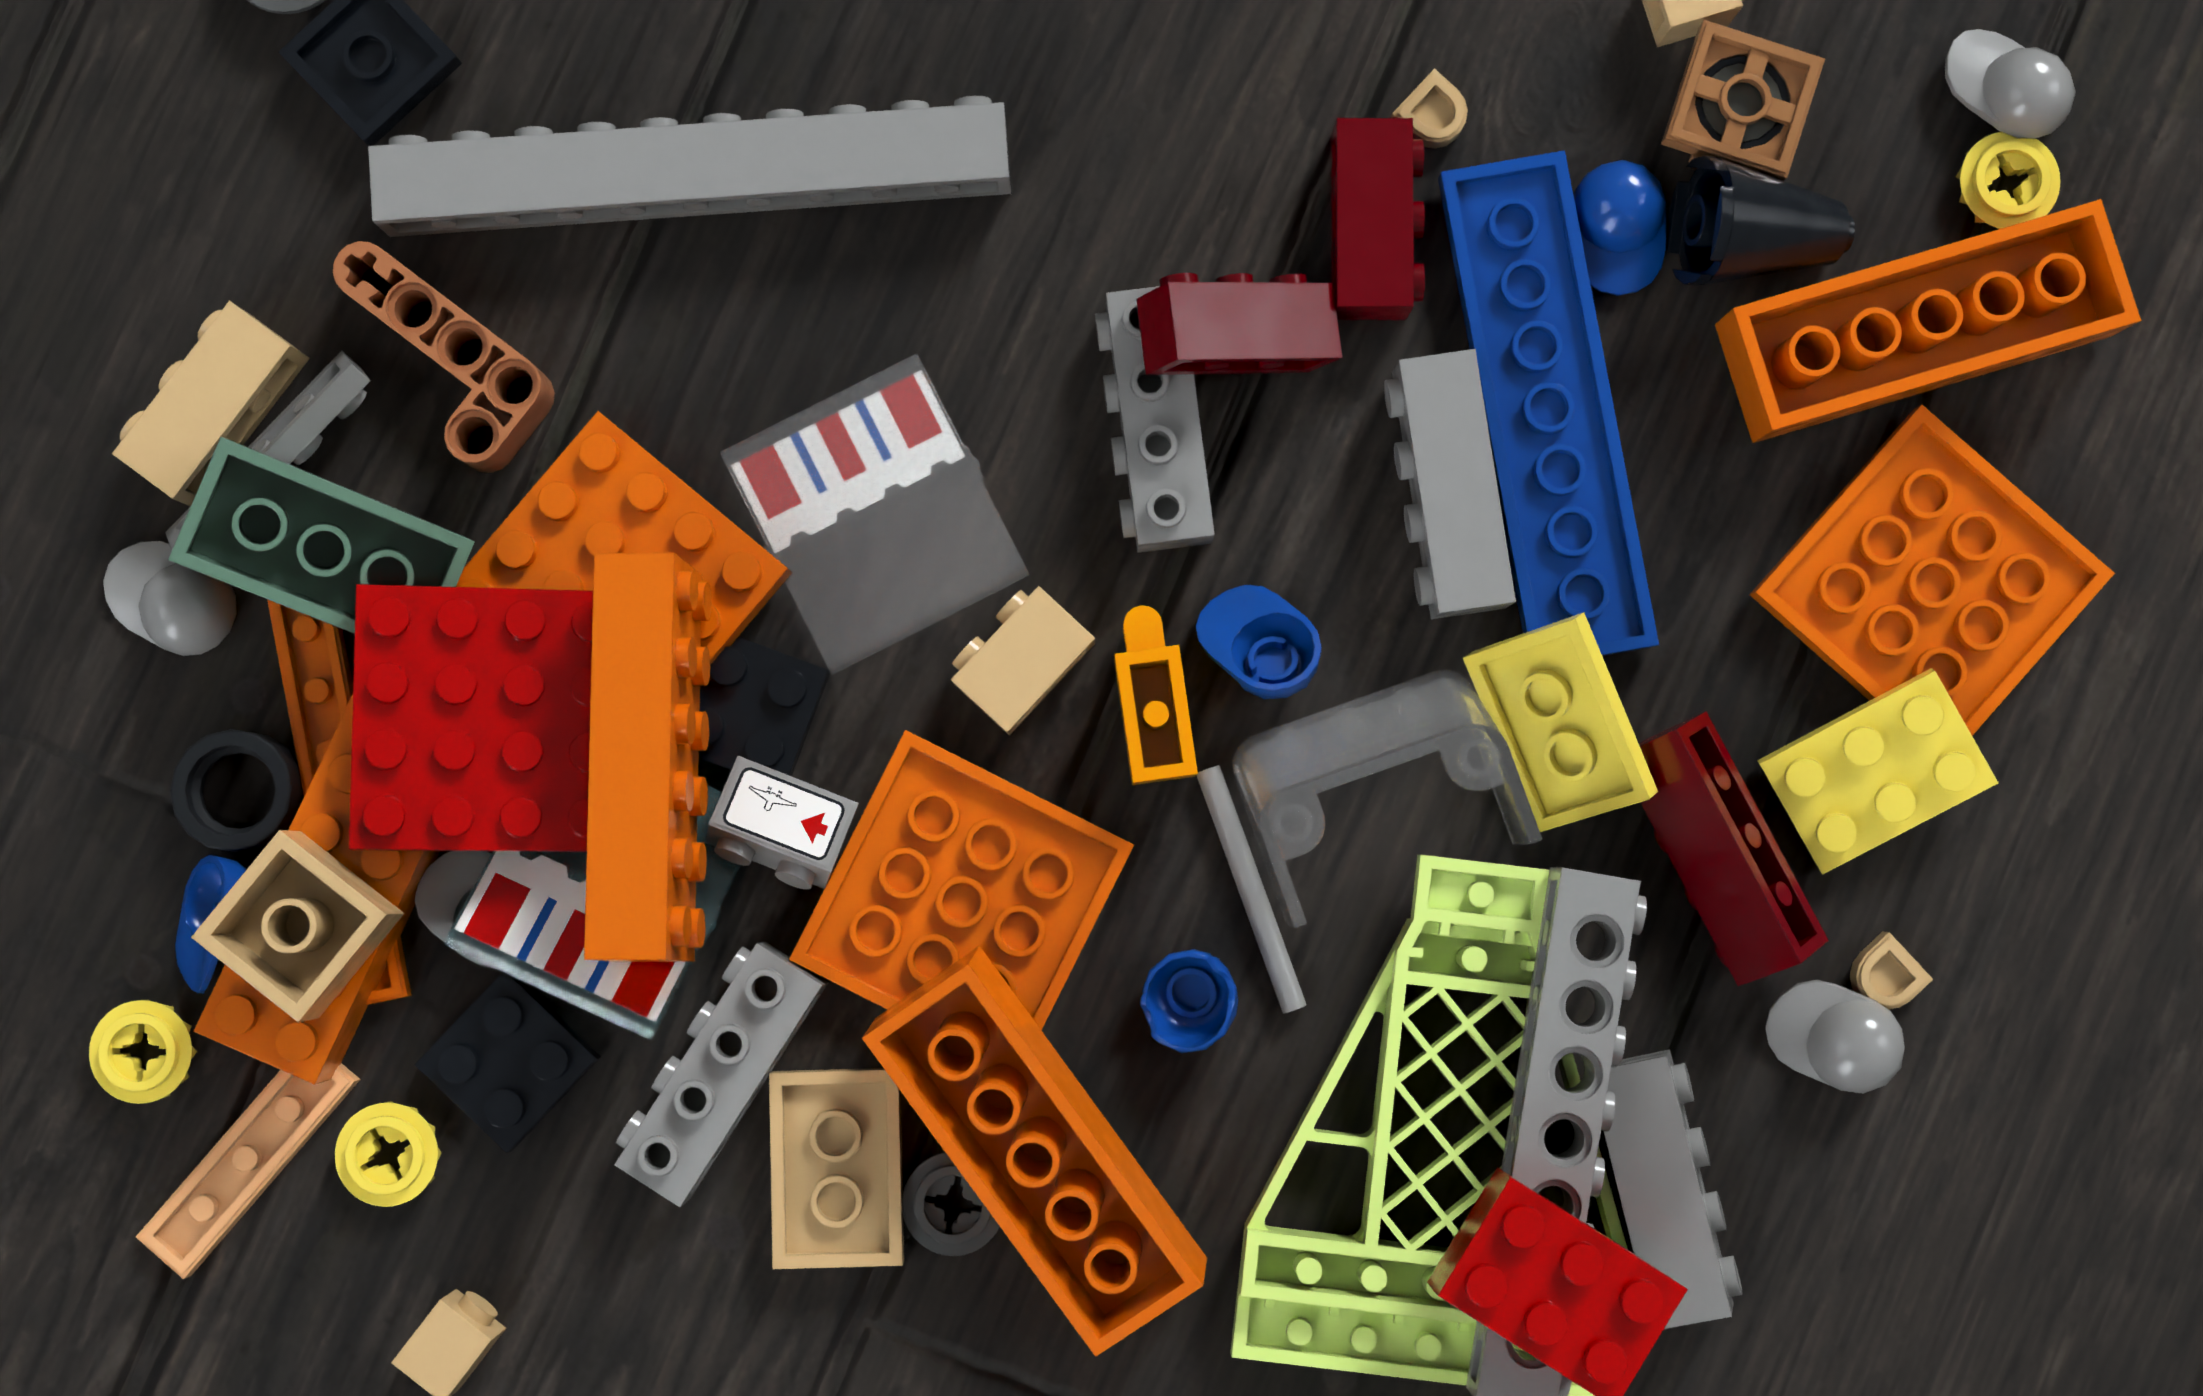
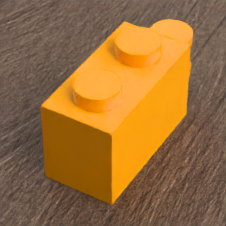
M1144 605L1134 607L1126 614L1123 623L1126 652L1114 655L1132 785L1195 777L1198 771L1179 645L1165 646L1162 619L1155 609Z

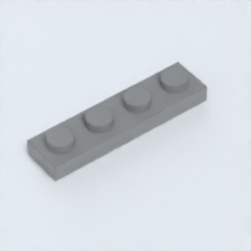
M341 351L248 447L288 464L292 462L296 465L302 464L320 446L323 439L320 433L336 416L340 419H345L360 406L367 394L363 388L371 380L357 363ZM190 507L165 532L171 550L175 545Z

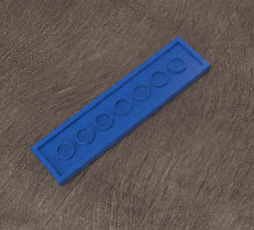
M1565 150L1442 171L1438 177L1439 189L1469 349H1476L1506 543L1522 631L1526 633L1584 612L1602 656L1656 647L1659 645Z

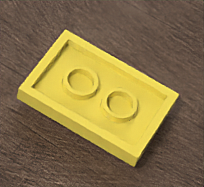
M1584 612L1472 651L1463 657L1536 833L1650 800L1658 792Z
M1932 668L1757 760L1822 875L1998 784L1996 777L1936 671Z

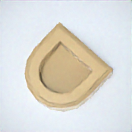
M1434 68L1392 113L1391 118H1413V139H1423L1424 147L1440 148L1449 145L1457 139L1466 123L1468 109L1465 98L1459 90Z
M1883 931L1858 954L1852 963L1850 971L1851 986L1854 992L1876 1000L1887 1009L1900 1008L1910 1002L1933 980L1890 932Z

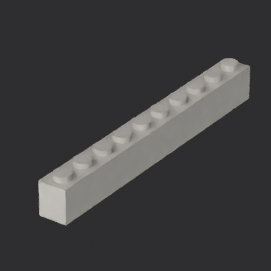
M985 96L962 97L954 101V106L929 107L927 102L920 100H905L894 103L891 106V110L866 112V108L863 106L846 104L830 108L829 114L804 116L802 111L796 109H777L766 113V119L741 120V117L736 114L716 113L705 116L703 123L678 125V121L675 119L658 117L641 121L640 127L616 129L615 125L611 123L588 122L580 124L577 127V132L553 133L551 129L546 127L527 126L516 129L514 131L515 136L490 138L488 133L482 131H460L452 134V140L428 142L426 138L421 136L399 135L391 137L388 140L389 145L368 146L372 221L389 237L1011 194L1004 102L992 103V100Z

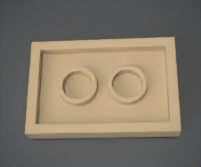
M884 1068L770 1072L773 1269L903 1266L904 1219L902 1212L901 1091Z

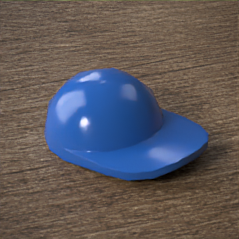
M1626 160L1601 164L1583 177L1573 194L1590 284L1592 288L1599 292L1616 296L1636 293L1652 283L1662 268L1666 251L1665 197L1660 181L1645 166Z
M1242 585L1232 588L1210 600L1200 612L1195 626L1199 645L1209 658L1240 684L1243 690L1262 699L1288 698L1306 688L1317 673L1322 652L1317 629L1304 614L1271 590L1263 586Z
M208 855L201 859L191 872L184 891L175 943L177 965L185 982L192 991L202 994L208 988L218 959L191 937L247 870L235 860L215 855Z

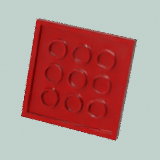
M356 584L349 850L587 852L593 591Z

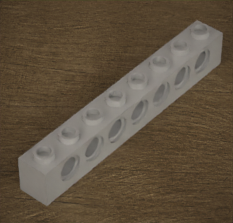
M1550 867L1501 1170L1537 1193L1548 1186L1560 1187L1564 1196L1562 1208L1586 1223L1590 1197H1599L1604 1182L1605 1161L1604 1158L1597 1157L1601 1131L1608 1132L1610 1130L1615 1113V1094L1607 1090L1611 1065L1619 1066L1624 1055L1626 1030L1625 1027L1618 1026L1622 999L1630 1000L1634 991L1636 963L1635 961L1628 960L1632 934L1640 935L1644 927L1647 899L1645 896L1639 895L1641 881L1563 867ZM1593 921L1604 931L1605 946L1598 956L1587 959L1579 952L1576 945V937L1583 925ZM1586 987L1594 997L1595 1009L1587 1021L1574 1024L1566 1013V1001L1575 989ZM1577 1053L1584 1062V1076L1576 1086L1562 1089L1555 1078L1556 1065L1563 1056ZM1567 1119L1574 1129L1573 1143L1566 1151L1559 1154H1551L1545 1147V1132L1553 1122ZM1586 1223V1224H1588L1589 1226H1591V1227L1594 1228L1593 1224ZM1476 1322L1466 1388L1472 1396H1568L1572 1383L1571 1380L1529 1353L1513 1348L1510 1341L1480 1322Z

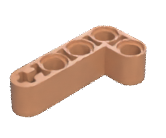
M362 241L345 246L338 253L333 264V276L340 289L472 389L451 415L445 426L444 440L447 449L455 458L479 472L493 473L503 469L511 462L549 413L554 403L555 393L551 381L527 358L379 246ZM368 269L376 272L393 286L386 296L362 279ZM421 302H431L432 314L429 320L422 326L416 328L409 327L408 316L411 309ZM481 339L483 345L480 357L472 364L466 366L459 365L457 356L460 347L466 341ZM522 376L531 377L533 388L530 396L523 402L509 404L507 389L510 383ZM491 426L493 441L490 447L480 454H470L468 439L471 433L479 427Z

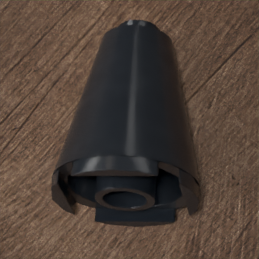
M1703 155L1690 161L1686 167L1697 169L1692 175L1690 182L1678 181L1673 192L1668 214V253L1679 254L1683 269L1672 270L1675 278L1686 285L1700 286L1831 265L1836 263L1842 254L1850 249L1855 235L1854 220L1849 215L1847 207L1843 202L1715 156Z

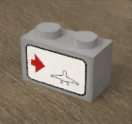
M737 756L709 821L705 843L715 846L714 852L731 863L749 866L751 861L776 870L775 876L790 886L800 889H811L812 885L825 889L859 803Z

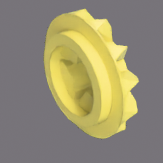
M1996 132L1978 141L1965 153L1966 157L1956 175V178L1960 179L1961 196L1959 202L1967 204L1975 215V223H1986L2001 229L2045 216L2055 205L2061 182L2059 168L2050 150L2038 139L2016 138L2003 132ZM1999 168H2002L2006 176L2028 174V177L2013 190L2014 198H2011L2007 190L1989 191L1988 187L2000 176Z
M136 1000L115 1007L100 1020L91 1037L89 1061L94 1077L107 1093L124 1102L144 1104L170 1096L182 1082L189 1078L188 1070L191 1060L197 1053L192 1046L189 1034L191 1025L184 1022L174 1012L173 1006L163 1005L150 1000ZM143 1032L147 1034V1040L150 1045L159 1046V1049H166V1054L148 1060L146 1070L142 1068L140 1058L131 1057L130 1053H120V1048H127L132 1044L140 1043L143 1038Z
M390 1101L368 1106L354 1114L346 1122L336 1142L335 1164L342 1183L352 1195L374 1206L389 1207L400 1205L416 1198L435 1179L434 1173L442 1152L437 1145L435 1126L428 1123L418 1113L417 1108ZM381 1136H384L389 1144L406 1140L410 1142V1145L404 1148L405 1152L397 1157L400 1165L397 1171H395L390 1163L381 1166L375 1165L369 1169L366 1165L375 1159L374 1155L381 1151V1144L379 1142Z

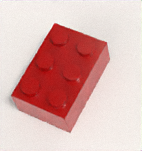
M1498 1167L1427 1281L1437 1296L1595 1396H1624L1688 1290L1661 1270Z

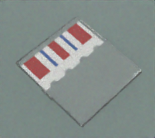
M917 353L720 452L766 543L764 548L793 572L785 583L832 675L1029 576L1028 570L983 484L985 480L979 469L980 463L978 459L973 457L967 445H963Z

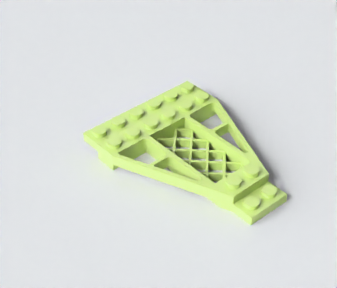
M1417 855L1411 918H1407L1245 1222L1230 1350L1232 1358L1458 1385L1467 1384L1477 1320L1437 1296L1429 1286L1427 1281L1448 1247L1424 1245V1243L1445 1226L1455 1237L1459 1230L1452 1221L1478 1200L1494 1174L1493 1172L1480 1183L1459 1155L1487 1132L1503 1151L1505 1149L1506 1140L1495 1126L1510 1115L1513 1098L1487 1118L1466 1089L1495 1067L1514 1091L1516 1079L1502 1061L1522 1044L1550 870ZM1406 984L1429 987L1404 1007ZM1445 989L1494 995L1468 1016H1465ZM1437 994L1459 1023L1430 1045L1408 1017ZM1509 996L1527 998L1525 1016ZM1502 1002L1523 1030L1494 1052L1473 1024ZM1381 1012L1384 1019L1371 1128L1363 1134L1314 1129L1374 1013ZM1403 1024L1423 1049V1052L1397 1072ZM1464 1031H1467L1486 1055L1487 1059L1458 1081L1437 1053ZM1573 1053L1563 1056L1558 1061L1565 1089L1579 1084L1580 1077ZM1431 1059L1452 1087L1422 1110L1401 1082ZM1396 1089L1416 1116L1390 1136ZM1460 1096L1481 1123L1451 1147L1430 1118L1456 1097ZM1424 1124L1445 1152L1415 1175L1394 1147ZM1306 1141L1356 1146L1367 1150L1368 1165L1360 1229L1355 1234L1340 1235L1272 1227L1265 1224V1218ZM1598 1146L1597 1157L1602 1158L1600 1148ZM1389 1154L1409 1181L1383 1201ZM1453 1161L1474 1188L1444 1212L1423 1184ZM1605 1170L1603 1187L1599 1197L1596 1198L1605 1233L1608 1238L1628 1250ZM1417 1189L1438 1217L1408 1241L1387 1213ZM1381 1219L1399 1241L1379 1239ZM1512 1343L1513 1348L1517 1350H1522L1521 1348L1517 1347ZM1573 1381L1568 1396H1595Z

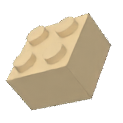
M279 830L191 938L299 1023L317 1019L324 1013L404 913L303 832Z

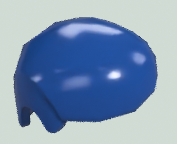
M1191 949L1169 953L1149 970L1142 989L1140 1006L1150 1027L1151 1037L1161 1045L1179 1053L1206 1050L1227 1034L1237 1015L1239 1000L1236 984L1223 962L1219 958L1213 957L1210 953Z

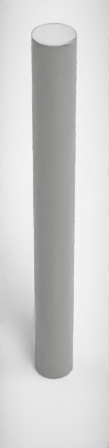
M1220 765L1200 771L1196 775L1281 1010L1284 1014L1307 1005Z

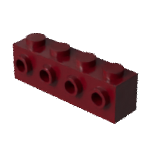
M1707 711L1640 742L1639 746L1658 789V792L1650 800L1640 803L1654 828L1658 845L1668 854L1684 884L1685 894L1689 903L1699 912L1714 941L1718 958L1729 969L1737 986L1801 964L1829 940Z

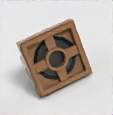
M1703 20L1698 28L1661 145L1691 154L1689 163L1692 159L1703 155L1715 156L1774 178L1786 180L1825 58Z

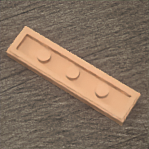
M342 1063L335 1070L331 1078L332 1080L316 1085L280 1070L137 1234L136 1238L182 1279L192 1276L361 1079Z

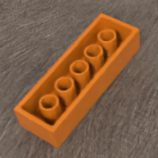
M2099 199L1731 309L1715 324L1752 443H1756L2106 339L2140 322L2141 318L2102 200Z
M594 553L584 960L611 962H695V948H702L704 945L705 914L702 908H696V882H703L705 879L707 854L705 844L697 842V816H705L708 787L706 778L698 777L699 751H706L709 742L708 715L706 711H700V686H707L709 683L710 654L708 647H701V621H709L712 597L709 583L702 582V574L675 553Z
M353 694L289 830L303 832L400 909L404 915L319 1018L298 1023L228 966L224 965L193 1031L314 1085L332 1080L331 1078L335 1070L341 1065L368 1007L366 1005L371 992L376 989L387 965L386 959L396 939L400 938L415 906L418 883L426 869L436 861L440 852L349 850Z
M980 945L875 1018L863 1035L862 1040L1095 1357L1203 1287L1207 1264L1206 1255Z

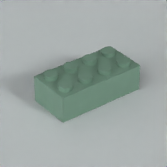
M220 437L168 560L355 634L356 584L456 587L475 541L235 441Z

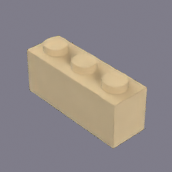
M230 300L222 310H217L206 318L198 331L197 337L199 341L186 358L175 362L165 371L159 382V393L145 411L137 412L126 422L120 433L121 442L112 453L169 497L189 506L192 505L220 437H225L244 445L310 359Z

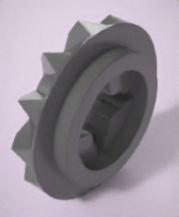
M937 1153L916 1167L910 1175L903 1192L902 1212L908 1230L923 1247L945 1256H961L982 1248L997 1233L1000 1226L946 1153ZM956 1176L962 1177L960 1186L963 1187V1198L971 1200L974 1205L982 1206V1209L961 1210L957 1220L953 1222L952 1230L946 1229L948 1219L945 1218L946 1208L936 1204L934 1200L926 1199V1196L947 1195L951 1185L955 1183Z

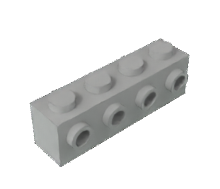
M1160 286L1106 293V312L1095 313L1099 351L1111 350L1114 374L1103 375L1107 413L1119 412L1122 430L1121 437L1111 438L1115 476L1127 474L1130 499L1119 500L1123 538L1135 537L1137 553L1212 544L1215 536L1194 374L1146 375L1136 299Z
M1476 349L1401 359L1392 371L1393 379L1384 381V394L1389 417H1399L1403 441L1394 443V458L1399 480L1409 479L1412 504L1404 505V522L1409 543L1419 542L1422 567L1414 568V586L1418 604L1420 606L1429 605L1431 620L1506 609L1514 604L1516 599Z
M767 942L756 943L752 951L743 946L737 952L722 976V979L730 984L717 1006L707 1001L700 1009L687 1030V1034L695 1039L682 1060L672 1056L667 1061L651 1089L659 1093L656 1101L647 1115L637 1110L616 1141V1144L624 1148L614 1165L678 1207L683 1206L691 1199L768 1079L769 1073L773 1071L829 983L812 971L790 961L789 956Z
M1670 1049L1622 1059L1619 1066L1611 1065L1607 1091L1614 1092L1615 1113L1612 1126L1608 1132L1604 1131L1633 1252L1688 1289L1664 1329L1732 1317L1734 1304L1732 1297L1743 1295L1734 1256L1722 1257L1716 1232L1726 1230V1223L1718 1192L1706 1193L1700 1167L1710 1166V1159L1702 1128L1690 1129L1684 1103L1693 1102L1694 1096L1686 1064L1674 1065Z

